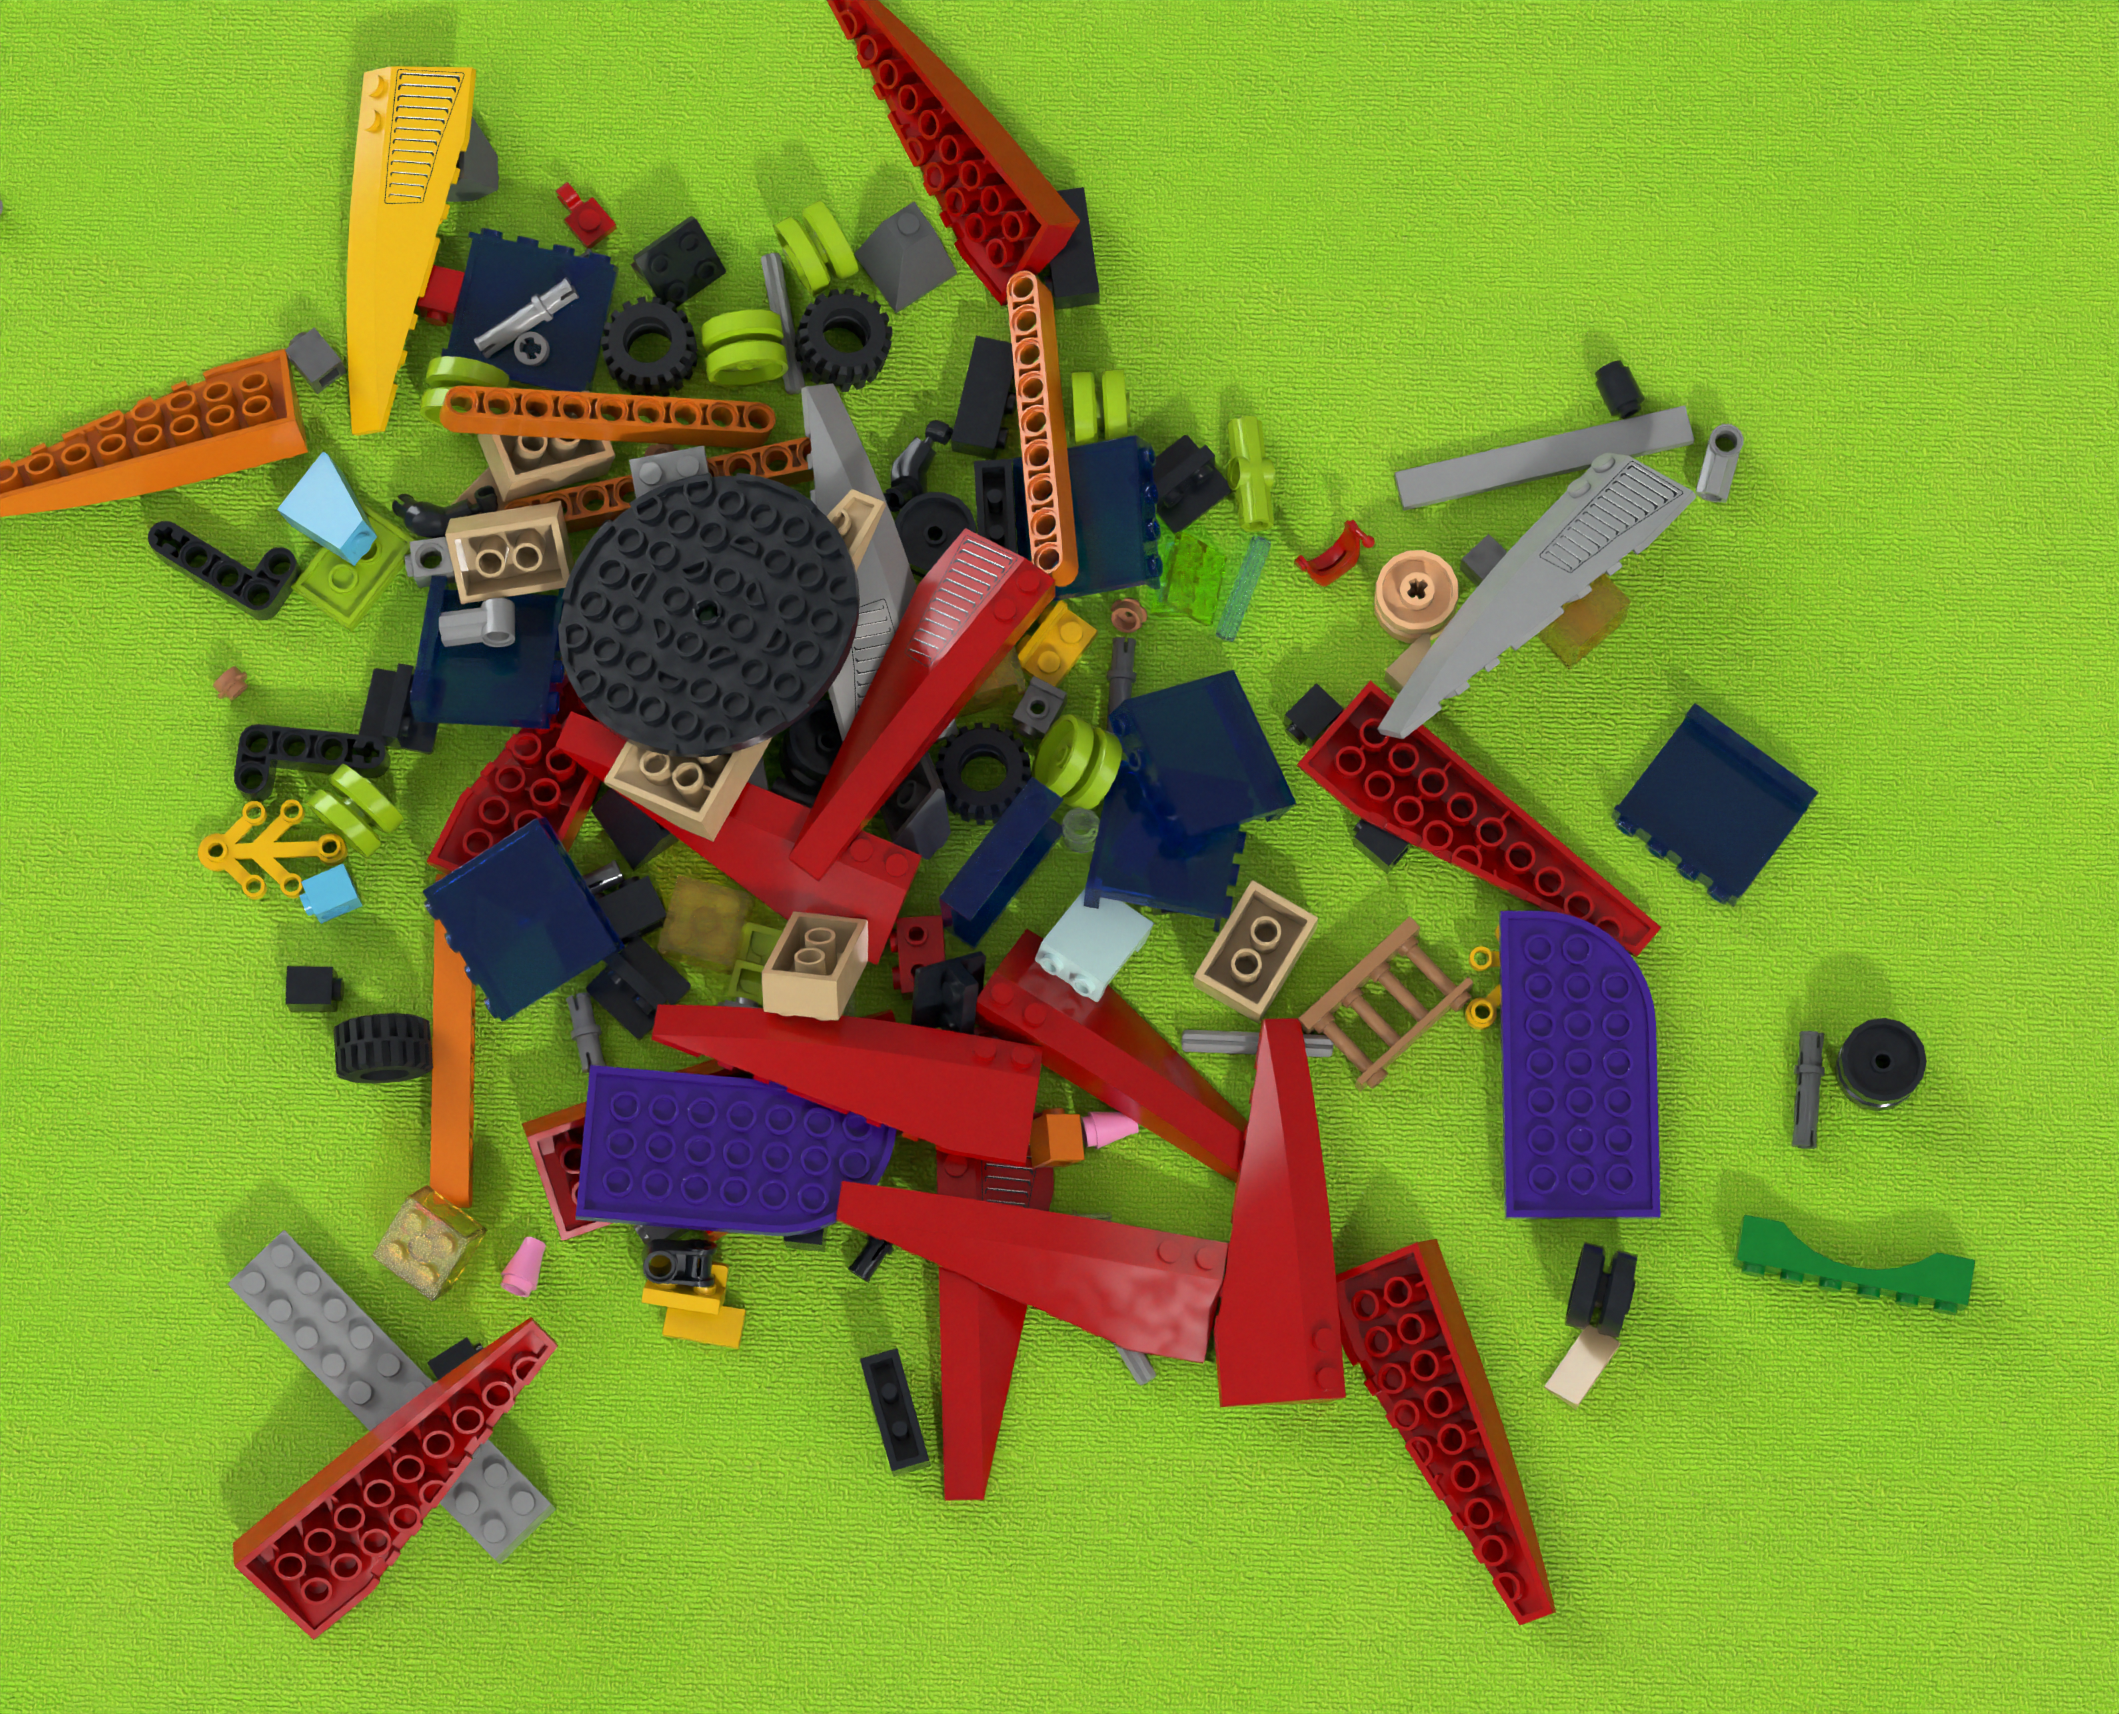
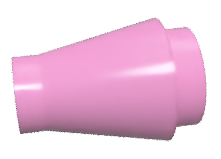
M1088 1112V1116L1080 1117L1082 1139L1086 1148L1094 1146L1095 1149H1099L1128 1135L1136 1134L1139 1131L1138 1123L1121 1112Z
M525 1237L522 1245L501 1273L503 1278L500 1284L501 1287L514 1295L529 1297L531 1290H536L546 1245L538 1239Z

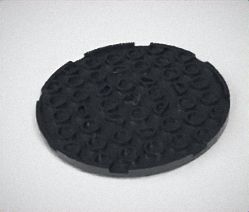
M711 473L690 476L664 484L629 503L631 505L629 509L619 515L612 523L607 521L598 530L578 557L564 589L561 624L558 626L559 646L566 673L577 695L590 713L605 728L619 738L654 753L677 757H711L736 752L768 740L798 721L818 703L839 675L850 653L859 619L860 595L856 569L848 547L835 525L810 499L780 482L744 473H737L736 476L712 477ZM707 607L718 608V617L708 621H700V614Z

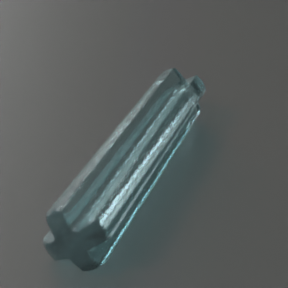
M1253 536L1216 629V636L1222 640L1233 642L1236 638L1271 547V542L1266 538Z

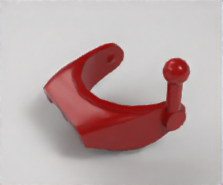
M1347 520L1344 523L1345 528L1339 539L1323 554L1310 561H1306L1302 555H1299L1294 560V564L1301 571L1307 572L1315 583L1323 587L1330 585L1356 565L1359 559L1360 539L1365 548H1372L1375 544V539L1370 535L1367 536L1354 520Z

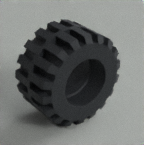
M838 289L830 290L828 298L822 293L816 297L814 304L810 302L806 307L804 315H802L794 347H797L795 353L797 362L803 361L801 366L803 373L806 375L811 372L813 374L811 381L817 385L822 381L826 384L833 383L834 386H840L841 392H849L851 385H854L856 390L864 387L866 380L871 383L876 379L878 372H881L892 343L890 341L893 334L892 326H887L889 322L887 313L880 314L881 305L876 300L872 304L868 302L869 295L861 292L860 297L853 295V289H846L844 294H839ZM834 328L847 329L860 339L863 348L852 353L840 352L827 343L823 333Z
M645 297L637 298L638 304L631 305L630 301L622 304L624 311L620 313L615 310L610 315L612 323L606 322L603 328L605 337H601V345L609 374L613 380L616 379L618 387L623 391L629 388L631 395H640L643 392L645 396H655L654 393L661 392L662 397L669 396L670 388L674 387L678 391L684 387L682 379L690 380L693 375L692 366L696 367L698 358L696 352L698 349L691 322H688L687 315L682 310L677 311L674 303L668 301L666 305H663L661 298L653 297L652 302H646ZM645 334H660L671 341L667 354L655 362H639L628 354L632 343Z
M983 722L974 723V729L968 730L967 726L959 728V735L955 737L951 734L946 739V747L941 746L938 753L939 760L936 761V772L944 789L948 809L954 815L959 813L961 820L968 823L970 819H975L977 825H985V820H992L993 824L1001 822L1002 816L1006 815L1009 819L1015 815V808L1017 806L1022 808L1026 802L1025 796L1029 794L1031 789L1030 758L1028 752L1024 750L1023 742L1020 738L1016 740L1013 732L1006 728L1003 732L999 730L998 724L991 723L990 728H984ZM978 757H992L1005 766L1006 777L995 789L976 791L969 788L962 781L961 772L965 765Z
M401 1013L373 1014L352 1018L334 1027L336 1075L341 1079L366 1084L392 1083L418 1078L433 1069L430 1022L427 1019Z

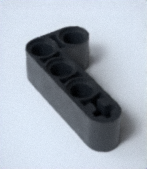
M170 521L156 523L148 533V542L162 562L258 620L271 619L279 612L293 591L291 586L301 574L300 566L293 553L283 547H275L269 550L255 570L252 571ZM164 539L167 541L174 539L177 546L181 549L180 553L170 544L165 543L162 546V541ZM198 555L207 556V561L203 566L199 568L190 566L194 557ZM281 562L291 564L285 574H273L277 564ZM226 575H238V580L234 585L230 587L221 585ZM257 594H270L265 604L261 606L252 604Z
M256 724L245 728L241 733L234 782L245 799L262 802L272 794L276 768L333 774L342 764H345L362 777L377 778L388 771L391 761L383 742L373 736ZM260 738L268 740L267 747L263 751L256 753L251 751V745L255 740ZM296 742L305 743L306 747L302 754L298 756L288 755L289 747ZM333 746L343 748L342 755L335 760L325 759L326 751ZM353 748L355 749L357 755L353 754ZM376 751L379 757H373L371 763H367L364 757H370L371 752ZM250 776H263L262 783L257 788H245L246 780Z

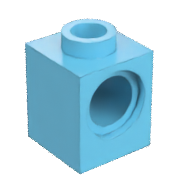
M344 864L301 881L306 892L299 895L308 916L315 914L321 924L363 906Z

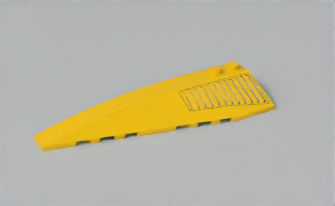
M391 66L367 71L363 75L350 205L347 263L349 398L352 434L356 436L385 432L398 388V384L394 382L395 375L401 365L404 366L408 351L403 350L408 330H414L418 315L414 314L417 299L418 297L424 298L440 243V238L436 236L437 230L443 220L447 219L450 205L446 204L451 184H457L460 169L456 168L460 151L466 152L470 139L476 69L472 67Z

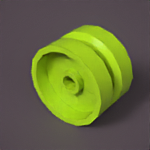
M821 200L802 209V221L806 230L792 216L773 225L774 232L788 264L811 296H815L830 288V276L827 268L839 280H844L859 271L854 254L844 234Z
M756 309L729 312L706 321L700 328L704 350L710 353L705 359L708 379L710 383L716 386L730 388L759 385L773 381L783 376L789 370L785 346L779 344L784 338L781 318L779 314L773 311Z
M450 356L436 357L429 361L426 383L431 389L423 392L419 409L420 415L425 420L444 427L439 415L445 396L451 388L461 385L508 388L509 375L493 365L478 360ZM452 406L457 412H467L461 406ZM489 408L495 414L503 413L498 408Z
M1124 369L1105 370L1103 372L1102 394H1095V380L1091 371L1071 372L1076 454L1096 452L1098 448L1097 429H1104L1105 446L1109 452L1128 451V427H1131L1129 392L1126 393Z
M1073 714L1063 715L1046 732L1037 749L1031 772L1033 787L1052 798L1061 797L1065 804L1080 811L1091 810L1108 793L1116 778L1122 756L1121 740L1115 734L1102 728H1093L1087 721Z
M342 764L329 778L332 787L343 799L340 800L328 790L318 789L306 804L345 843L360 855L369 859L381 846V841L368 824L371 823L383 833L392 834L404 821V818L376 786L347 765Z

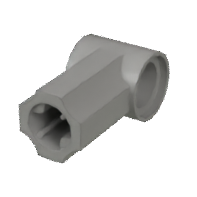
M1732 424L1719 425L1710 435L1695 490V495L1703 500L1714 503L1727 502L1744 439L1742 432ZM1719 438H1728L1733 442L1735 448L1732 451L1723 452L1716 446L1715 441Z
M492 598L484 601L481 604V608L441 613L439 617V630L442 643L445 647L483 642L491 647H505L513 644L515 641V604L508 599Z

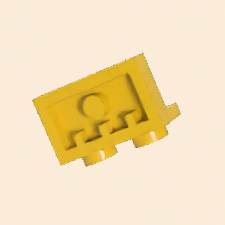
M1062 599L1055 607L1049 605L1044 610L1038 620L1040 627L1033 636L1027 634L1015 650L1018 654L1016 661L1019 669L1030 677L1035 676L1056 688L1098 635V630L1070 611L1068 604Z
M657 1255L651 1259V1265L663 1267L668 1264L670 1259L664 1255ZM698 1259L697 1268H699L700 1259ZM712 1262L711 1274L715 1276V1283L708 1287H693L683 1284H657L648 1279L643 1288L642 1303L718 1315L725 1301L729 1266L725 1263Z

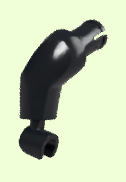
M938 420L929 422L925 431L926 438L922 441L915 437L894 461L891 471V488L885 490L887 493H883L890 512L901 510L913 497L927 493L926 473L937 453L932 449L934 442L946 445L950 441L953 429L948 424Z
M484 486L475 492L474 496L477 503L473 505L467 498L450 506L441 507L429 502H417L409 494H401L397 497L404 504L401 505L394 500L392 510L397 516L404 519L405 526L409 532L418 536L439 538L446 537L445 533L450 519L495 512L498 509V503L494 488L492 486Z

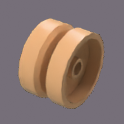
M1425 550L1406 551L1394 556L1381 569L1376 582L1374 610L1380 626L1393 638L1405 643H1414L1423 633H1430V640L1439 637L1454 617L1459 597L1458 580L1452 567L1440 556Z

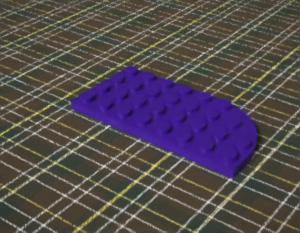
M1500 911L1499 950L1505 1219H1659L1661 1212L1656 1018L1652 995L1640 968L1619 942L1599 927L1583 919L1549 911Z
M590 1065L576 1220L765 1236H793L814 1232L838 1222L835 1218L842 1181L878 1185L890 1162L897 1129L884 1124L880 1128L866 1123V1118L853 1112L848 1114L840 1113L786 1092L787 1087L772 1081L768 1085L748 1078Z

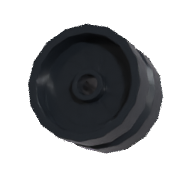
M927 492L913 497L901 508L895 520V526L913 577L920 582L965 528L974 533L977 532L971 510L959 498L945 492Z
M831 700L818 701L802 718L788 727V731L781 742L778 755L781 771L789 783L802 793L816 797L843 743Z
M1887 1018L1868 1020L1852 1031L1838 1052L1835 1064L1837 1083L1846 1098L1860 1108L1872 1111L1894 1109L1907 1101L1924 1076L1927 1062L1924 1045L1915 1031L1900 1021ZM1877 1060L1884 1062L1883 1069L1876 1065L1875 1062Z
M1584 1242L1569 1297L1565 1325L1584 1330L1590 1324L1595 1307L1599 1308L1596 1323L1598 1333L1618 1338L1625 1314L1628 1315L1636 1282L1634 1275L1638 1254L1618 1250L1612 1256L1608 1272H1604L1603 1268L1606 1257L1604 1247Z

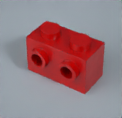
M942 915L897 918L896 920L897 930H892L890 935L891 953H899V967H892L894 990H901L903 1000H913L915 971L917 968L946 960Z

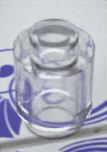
M1075 808L1065 815L1062 822V835L1065 845L1077 853L1089 852L1097 846L1100 840V821L1093 811L1085 808ZM1079 829H1084L1088 832L1084 835L1075 834Z

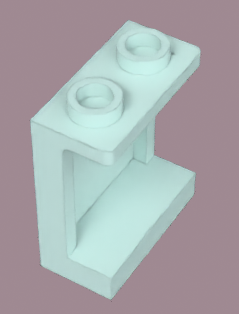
M1090 881L1043 939L1035 961L1041 964L1042 968L1049 974L1057 975L1073 986L1074 990L1080 995L1098 1002L1103 996L1107 985L1133 952H1138L1146 943L1154 923Z

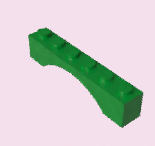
M1744 1215L1740 1223L1733 1266L1741 1267V1273L1749 1276L1764 1277L1766 1272L1780 1275V1281L1801 1285L1803 1280L1817 1282L1818 1288L1825 1291L1841 1292L1842 1288L1857 1290L1856 1295L1866 1299L1879 1300L1880 1295L1895 1298V1303L1901 1306L1918 1307V1303L1934 1305L1933 1311L1956 1315L1957 1310L1963 1311L1968 1306L1976 1260L1937 1252L1919 1262L1899 1268L1878 1270L1856 1268L1835 1262L1813 1251L1798 1239L1784 1222Z

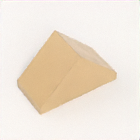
M1423 633L1386 669L1384 681L1398 694L1431 648L1430 633Z

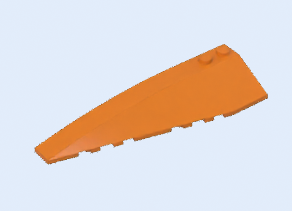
M285 349L214 367L203 372L205 381L188 386L186 381H182L171 386L173 392L161 398L153 400L151 396L137 401V405L127 413L123 414L120 410L114 411L62 434L63 441L50 447H46L45 443L31 448L32 455L11 463L9 458L1 461L0 517L53 511L129 498L199 482L248 468H255L270 462L308 453L304 422L290 360Z

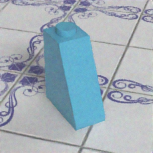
M325 452L320 454L277 509L293 528L354 566L370 550L372 543L377 538L344 473Z

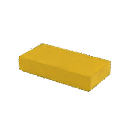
M722 1306L717 1315L667 1307L662 1335L664 1337L739 1349L746 1310Z

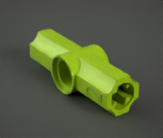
M1243 416L1238 419H1232L1227 424L1231 459L1227 468V482L1230 489L1236 491L1240 528H1243L1245 532H1259L1270 529L1274 525L1270 489L1273 486L1275 471L1272 460L1266 458L1262 422L1255 416Z

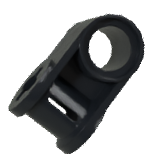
M654 1239L645 1245L641 1254L644 1274L647 1279L657 1284H683L693 1287L714 1285L715 1276L711 1274L712 1258L713 1254L717 1252V1244L701 1239ZM657 1255H664L670 1259L668 1264L663 1267H654L649 1263ZM698 1258H700L699 1268H697Z

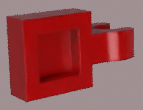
M568 182L556 190V193L559 195L557 196L558 200L571 213L564 219L566 226L586 249L593 248L617 229L615 222L593 197L583 203Z

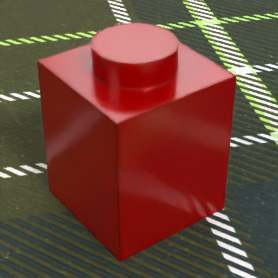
M433 265L424 298L419 297L417 304L421 317L425 318L426 322L441 327L446 326L447 323L458 325L469 287L465 272Z

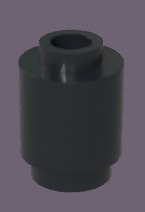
M1621 360L1613 361L1595 372L1597 378L1596 386L1611 416L1620 415L1621 419H1624L1641 410L1640 404L1645 398L1628 366L1624 367Z

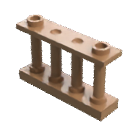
M1410 916L1298 1018L1304 1034H1312L1315 1030L1319 1034L1323 1032L1362 1073L1356 1079L1355 1087L1360 1092L1366 1086L1374 1089L1389 1074L1385 1069L1451 1008L1457 1012L1472 998L1469 992L1472 989L1473 981L1469 977L1456 986L1417 945L1419 941L1416 937L1419 935L1420 926ZM1398 954L1402 957L1407 956L1446 996L1430 1012L1389 971L1391 966L1388 963ZM1370 979L1374 983L1379 981L1418 1022L1402 1038L1362 997L1364 992L1361 988ZM1342 1005L1346 1008L1351 1007L1390 1047L1375 1063L1334 1022L1336 1018L1332 1014Z

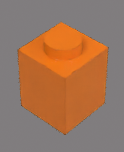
M1052 1108L1043 1110L1042 1116L1032 1121L1030 1134L1032 1167H1068L1085 1160L1080 1114H1065V1109Z

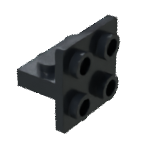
M690 216L635 254L633 257L635 262L630 264L636 275L652 290L655 297L661 298L663 305L670 301L676 305V308L726 273V269L694 216Z
M1188 435L1181 437L1130 477L1132 486L1174 535L1181 533L1232 493V489L1228 486L1226 479L1215 468L1214 453L1206 444L1199 449Z
M398 663L397 672L379 668L374 669L359 735L376 737L387 747L431 754L434 749L448 685L446 681L418 676L414 666Z
M636 936L620 953H617L612 948L602 959L605 968L586 987L587 993H590L637 1040L643 1039L654 1027L658 1004L676 1005L691 989L690 983L640 936Z
M982 951L916 969L911 1025L935 1029L941 1027V1030L974 1035L977 997L983 990L986 956Z

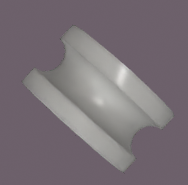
M526 332L515 341L514 352L519 361L534 367L541 365L547 360L550 347L545 337L535 332ZM529 339H534L535 344L541 346V353H535L537 356L535 359H530L529 354L522 351L524 344L529 345L527 342Z

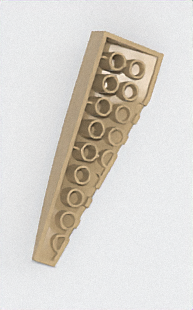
M851 489L827 515V518L835 525L843 538L857 572L886 504L882 500ZM772 737L752 747L736 752L711 757L692 758L654 753L626 742L606 776L604 783L678 827L714 841Z

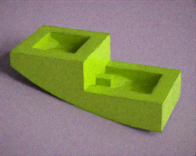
M747 921L739 957L735 961L727 996L747 998L763 1005L761 972L784 930Z

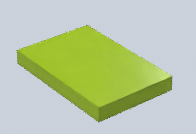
M360 499L358 501L377 535L370 550L354 566L322 546L291 586L294 592L350 632H353L405 565V555L411 554L409 542L418 541Z

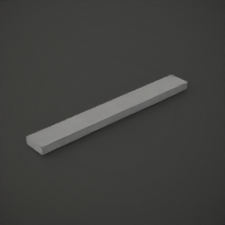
M1681 406L1395 472L1394 477L1402 508L1405 511L1591 467V463L1595 458L1605 452L1628 455L1635 458L1692 445L1694 443V436L1686 407Z

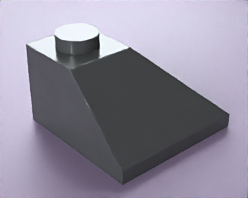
M473 117L471 119L470 139L466 152L460 151L456 168L460 169L457 184H451L446 202L475 201L498 190V155Z
M912 202L884 220L854 253L858 262L895 314L957 275V271L937 233L915 202Z
M928 751L880 808L892 842L922 855V858L929 860L937 849L943 847L948 836L951 834L944 789Z

